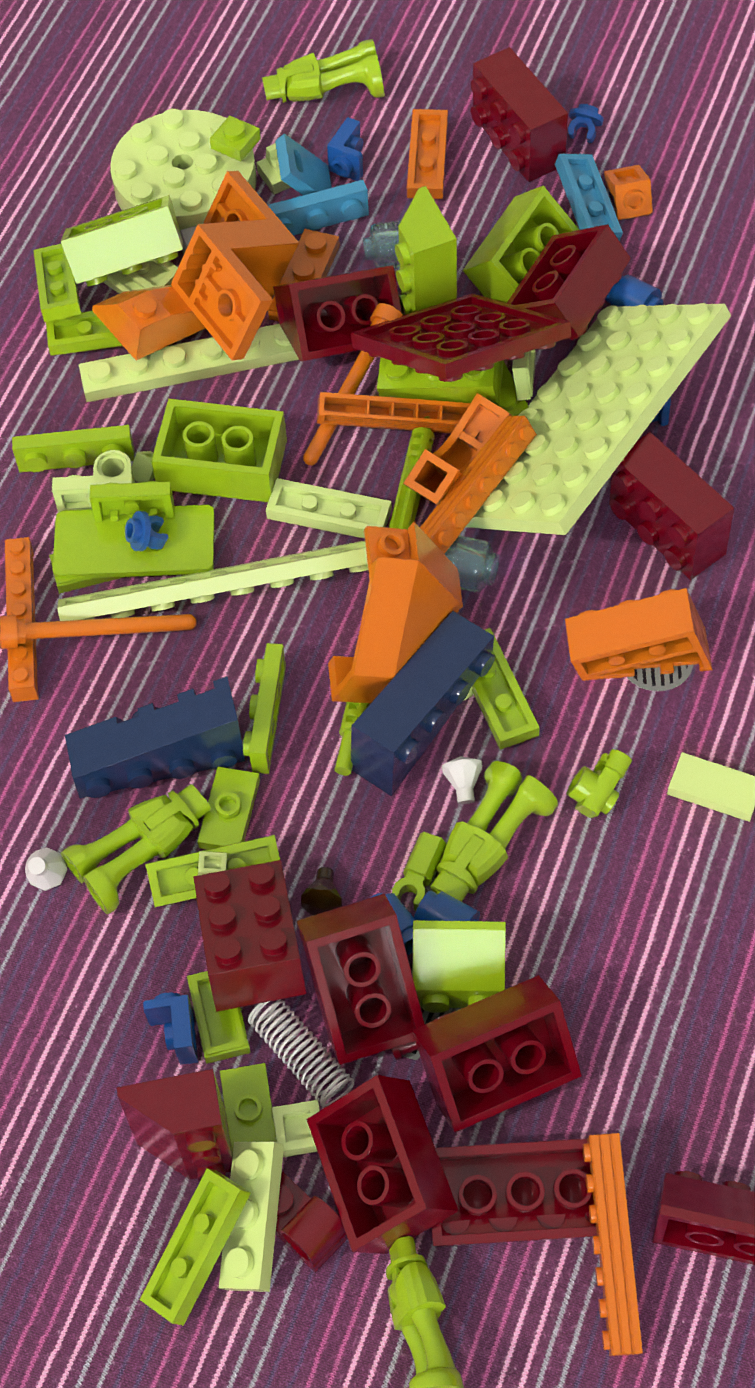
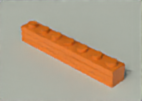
M320 392L317 407V424L413 430L418 427L430 428L432 432L452 433L471 403Z
M507 416L421 525L422 531L444 554L537 435L527 417Z
M30 537L5 540L7 616L16 615V619H24L25 623L35 622L34 550ZM26 639V644H18V648L7 649L8 690L13 702L39 699L36 639Z
M620 1134L589 1135L588 1143L583 1144L584 1162H590L591 1174H586V1186L588 1193L593 1192L594 1205H589L590 1222L596 1223L597 1236H592L594 1255L599 1254L600 1267H595L597 1286H602L603 1299H598L600 1318H606L607 1330L602 1331L603 1349L609 1350V1356L642 1354Z

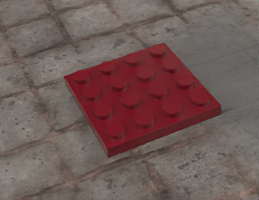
M473 293L391 321H385L351 332L353 348L367 352L370 357H382L391 360V363L394 365H405L414 368L417 373H428L437 376L440 381L444 382L460 380L463 378L464 373L473 370L484 371L492 369L494 363L502 360L521 359L525 357V352L534 349H549L556 345L555 342L571 337L570 321Z

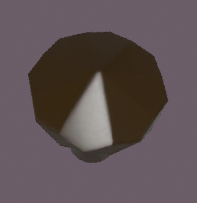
M319 868L316 873V880L301 895V907L312 915L342 907V897L333 884L334 871L331 868Z

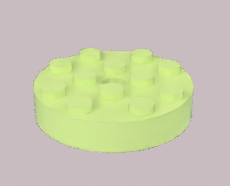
M166 110L162 114L155 115L133 125L114 149L111 158V176L118 205L121 210H125L170 195L180 230L203 224L227 171H239L255 190L257 178L253 148L241 162L211 149L210 137L227 119L226 117L199 110Z

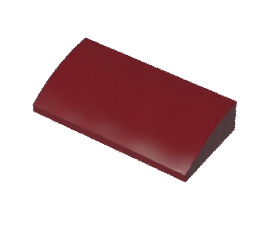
M587 1139L435 1148L459 1212L432 1227L433 1247L597 1236L596 1223H591L589 1216V1205H594L593 1192L588 1193L586 1186V1174H591L590 1162H584L583 1144L588 1143Z

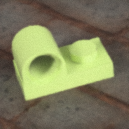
M106 451L95 460L93 476L70 475L68 477L53 478L52 492L58 512L63 510L92 509L89 498L90 485L135 483L130 458L121 451Z

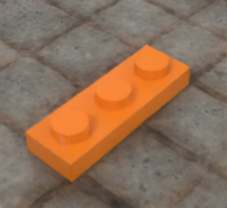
M412 110L407 198H414L418 189L426 186L433 199H443L448 110Z
M304 229L299 245L279 285L327 277L340 247L339 236ZM274 296L268 309L269 320L279 322Z

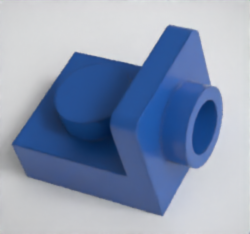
M347 117L327 145L329 171L355 181H359L363 177V155L361 153L363 139L360 138V121Z
M169 992L159 994L153 1000L144 1001V1013L149 1025L164 1024L167 1050H175L180 1065L198 1063L195 1018L189 996Z

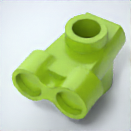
M611 749L609 754L603 753L594 770L583 766L573 778L566 792V795L578 802L575 809L589 818L598 816L600 812L607 814L619 797V792L614 790L620 778L624 777L632 759L619 750Z

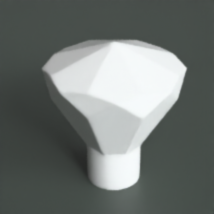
M460 756L442 765L443 774L456 790L458 804L475 802L473 788L482 770L481 760Z
M49 848L39 849L32 853L25 866V873L29 883L45 891L61 885L67 872V866L61 853Z

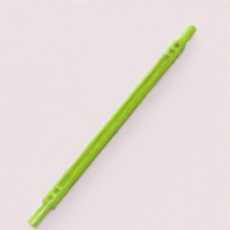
M418 427L412 430L389 528L408 529L415 522L421 495L403 483L423 451L426 449L431 452L435 435L430 428ZM346 702L339 731L342 740L334 769L340 775L348 776L352 772L351 727L370 703Z

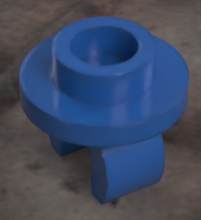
M579 104L578 108L570 109L568 116L572 121L568 126L569 137L574 139L576 131L581 127H586L588 129L587 142L592 143L596 138L595 127L602 126L604 121L603 116L598 114L599 109L588 104Z
M136 511L132 518L127 520L125 538L127 542H130L131 548L134 551H144L147 547L151 549H162L168 540V534L156 533L159 532L164 523L163 518L149 516L145 511Z

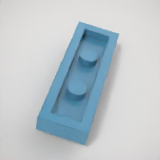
M559 154L555 167L579 229L608 224L620 241L623 231L593 155Z
M359 180L269 204L268 206L292 235L303 233L304 229L317 230L368 216V189L364 180Z

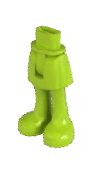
M373 39L364 40L349 50L324 59L317 60L314 53L305 55L290 62L283 68L276 69L277 74L262 77L267 101L282 98L284 103L287 102L286 96L292 102L323 98L324 92L335 87L357 82L365 84L373 97L380 98L385 96Z
M493 761L486 769L484 778L488 788L485 796L467 823L461 821L455 824L446 844L441 862L436 867L439 875L430 886L435 893L439 894L443 891L461 902L467 893L474 894L478 887L491 877L508 859L505 849L523 820L531 813L549 816L558 806L556 797L545 785L530 775L526 776L522 782L521 773L511 764ZM516 793L512 803L489 834L485 832L503 801Z
M190 784L179 793H175L172 790L168 792V796L155 797L129 808L130 820L92 843L68 846L61 852V856L80 883L85 882L90 894L99 907L106 914H110L119 905L117 886L121 880L132 870L156 856L159 858L167 857L184 841L193 828L195 829L199 826L198 819L209 812L211 807L201 793ZM140 838V841L105 865L97 867L110 854Z
M411 1236L401 1237L389 1249L391 1263L387 1266L386 1277L392 1280L387 1292L394 1330L402 1331L414 1359L416 1375L410 1380L409 1388H464L460 1372L455 1367L450 1350L438 1324L441 1311L446 1308L436 1279L428 1268L424 1256L417 1254L414 1238Z

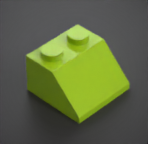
M413 920V981L420 1007L423 1010L440 1013L449 1010V1008H464L505 990L506 922Z

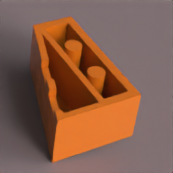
M687 588L665 590L656 596L640 600H626L617 606L597 611L587 610L581 612L578 616L565 619L570 660L582 681L635 676L634 669L659 667L660 674L674 673V666L699 664L700 671L713 670L706 629Z

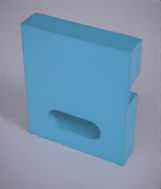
M285 133L275 140L280 176L284 183L302 195L332 188L328 164Z

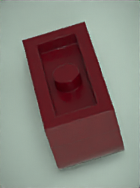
M282 1171L275 1235L316 1273L348 1238L341 1218L319 1197L314 1195L310 1198Z

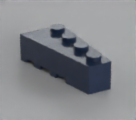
M452 611L352 724V771L392 796L457 706L464 701L478 677H484L492 667L495 660V655L492 654L494 636Z
M228 676L213 681L214 689L197 695L194 689L177 694L178 702L158 708L153 703L140 707L129 720L123 721L118 717H113L66 734L65 740L72 777L79 798H100L112 791L129 787L136 789L144 788L152 784V782L169 778L184 779L196 772L213 768L217 769V767L230 768L236 763L244 762L245 756L243 755L239 723Z

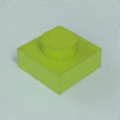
M229 115L210 137L211 149L241 162L261 139L260 128Z

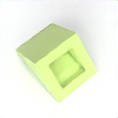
M141 451L136 453L132 464V471L136 482L145 483L155 479L151 462L153 452Z
M199 851L198 875L226 870L227 853Z

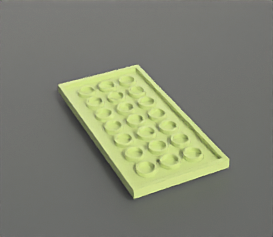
M726 304L609 306L603 309L589 330L578 339L577 345L569 355L558 364L557 370L547 383L539 388L537 395L528 405L529 408L518 415L527 417L537 435L466 527L566 535L729 320L731 314Z

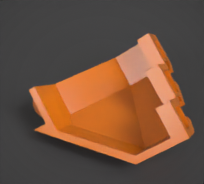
M415 522L408 529L366 526L364 529L370 581L354 657L333 656L328 662L332 701L371 704L452 611L458 613L463 607L458 568Z

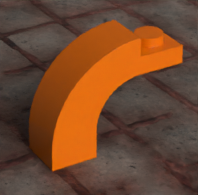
M477 393L448 439L434 453L425 449L403 484L438 505L504 419L512 415Z

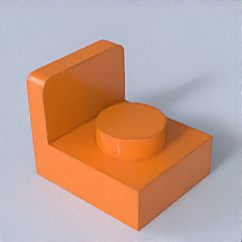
M640 165L604 171L605 186L614 196L615 214L619 220L652 213L651 179Z

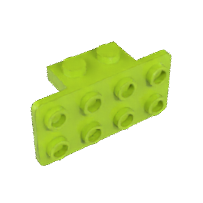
M148 481L145 483L90 485L89 498L92 509L63 510L56 514L52 567L56 578L186 575L214 569L215 514L213 507L210 505L174 506L170 482ZM136 511H145L149 516L163 518L164 523L159 532H156L168 534V540L162 549L147 547L144 551H134L131 548L130 542L126 541V522L129 518H132Z

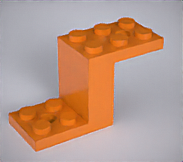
M239 171L226 172L204 223L197 225L171 282L172 287L232 361L244 359L273 301V286L279 285L299 245L297 239Z

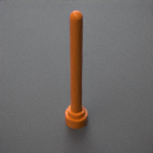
M379 303L370 317L372 322L370 326L400 318L403 314L391 305ZM360 351L338 393L355 394L375 357H370L367 352ZM320 424L303 455L305 464L313 466L318 462L337 425Z
M191 614L25 623L24 619H16V615L0 616V649L18 648V644H26V639L192 630L196 627L197 620Z

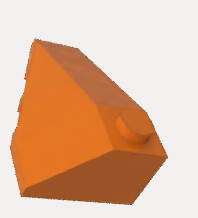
M172 285L125 291L92 307L95 315L136 361L205 329V326Z

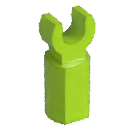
M426 832L420 833L403 871L405 877L399 879L392 888V893L399 900L406 892L414 893L416 895L413 902L415 911L425 896V886L430 885L446 847V842L441 837Z

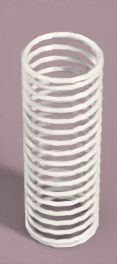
M277 1000V1002L269 1006L261 1014L257 1021H254V1018L268 1002L259 1003L252 1010L248 1017V1023L251 1024V1027L255 1028V1031L260 1034L261 1038H264L265 1043H269V1048H272L274 1053L278 1054V1058L282 1059L284 1064H287V1068L292 1070V1074L296 1075L298 1080H301V1084L306 1085V1090H309L311 1095L315 1096V1100L320 1101L322 1108L327 1107L350 1092L354 1085V1078H350V1074H345V1069L341 1068L339 1063H336V1058H331V1053L327 1052V1048L322 1047V1042H317V1037H313V1032L308 1031L307 1026H303L304 1023L299 1021V1016H294V1011H290V1006L285 1005V1001ZM280 1003H283L282 1007L275 1010ZM287 1008V1011L285 1013H283L276 1020H274L283 1011V1009ZM292 1013L290 1018L280 1024L288 1014ZM296 1018L295 1023L291 1024L288 1028H286V1029L280 1034V1036H279L278 1038H276V1039L273 1040V1038H274V1036H275L276 1034H278L279 1032H281L285 1027H287V1026L289 1025V1023H290L293 1019ZM274 1020V1022L269 1026V1028L264 1029V1027L268 1023ZM298 1024H301L300 1027H299L298 1029H296L295 1031H293V1032L284 1040L283 1043L277 1045V1044L279 1043V1041H280L281 1039H283L285 1036H287ZM279 1025L273 1033L269 1034L270 1030ZM305 1029V1032H304L303 1034H301L300 1036H298V1037L288 1046V1048L282 1050L283 1047H284L287 1043H289L290 1041H292V1040L300 1033L301 1030ZM310 1034L308 1039L303 1041L291 1054L287 1055L289 1050L299 1044L306 1035ZM311 1040H314L313 1044L307 1047L296 1059L292 1060L294 1055L307 1046ZM316 1045H319L317 1050L312 1052L301 1064L297 1065L300 1059L305 1057ZM324 1050L322 1055L317 1057L306 1069L301 1071L303 1066L310 1062L319 1053V1051ZM329 1055L311 1074L306 1076L308 1071L316 1066L323 1057ZM333 1060L332 1064L328 1068H326L316 1079L311 1081L312 1077L315 1074L322 1070L328 1062ZM338 1066L321 1084L316 1086L317 1082L328 1074L333 1067ZM343 1071L325 1090L320 1092L322 1087L334 1078L337 1073ZM348 1081H352L351 1085L343 1094H341L335 1100L325 1104L326 1100L333 1097L342 1088H344Z

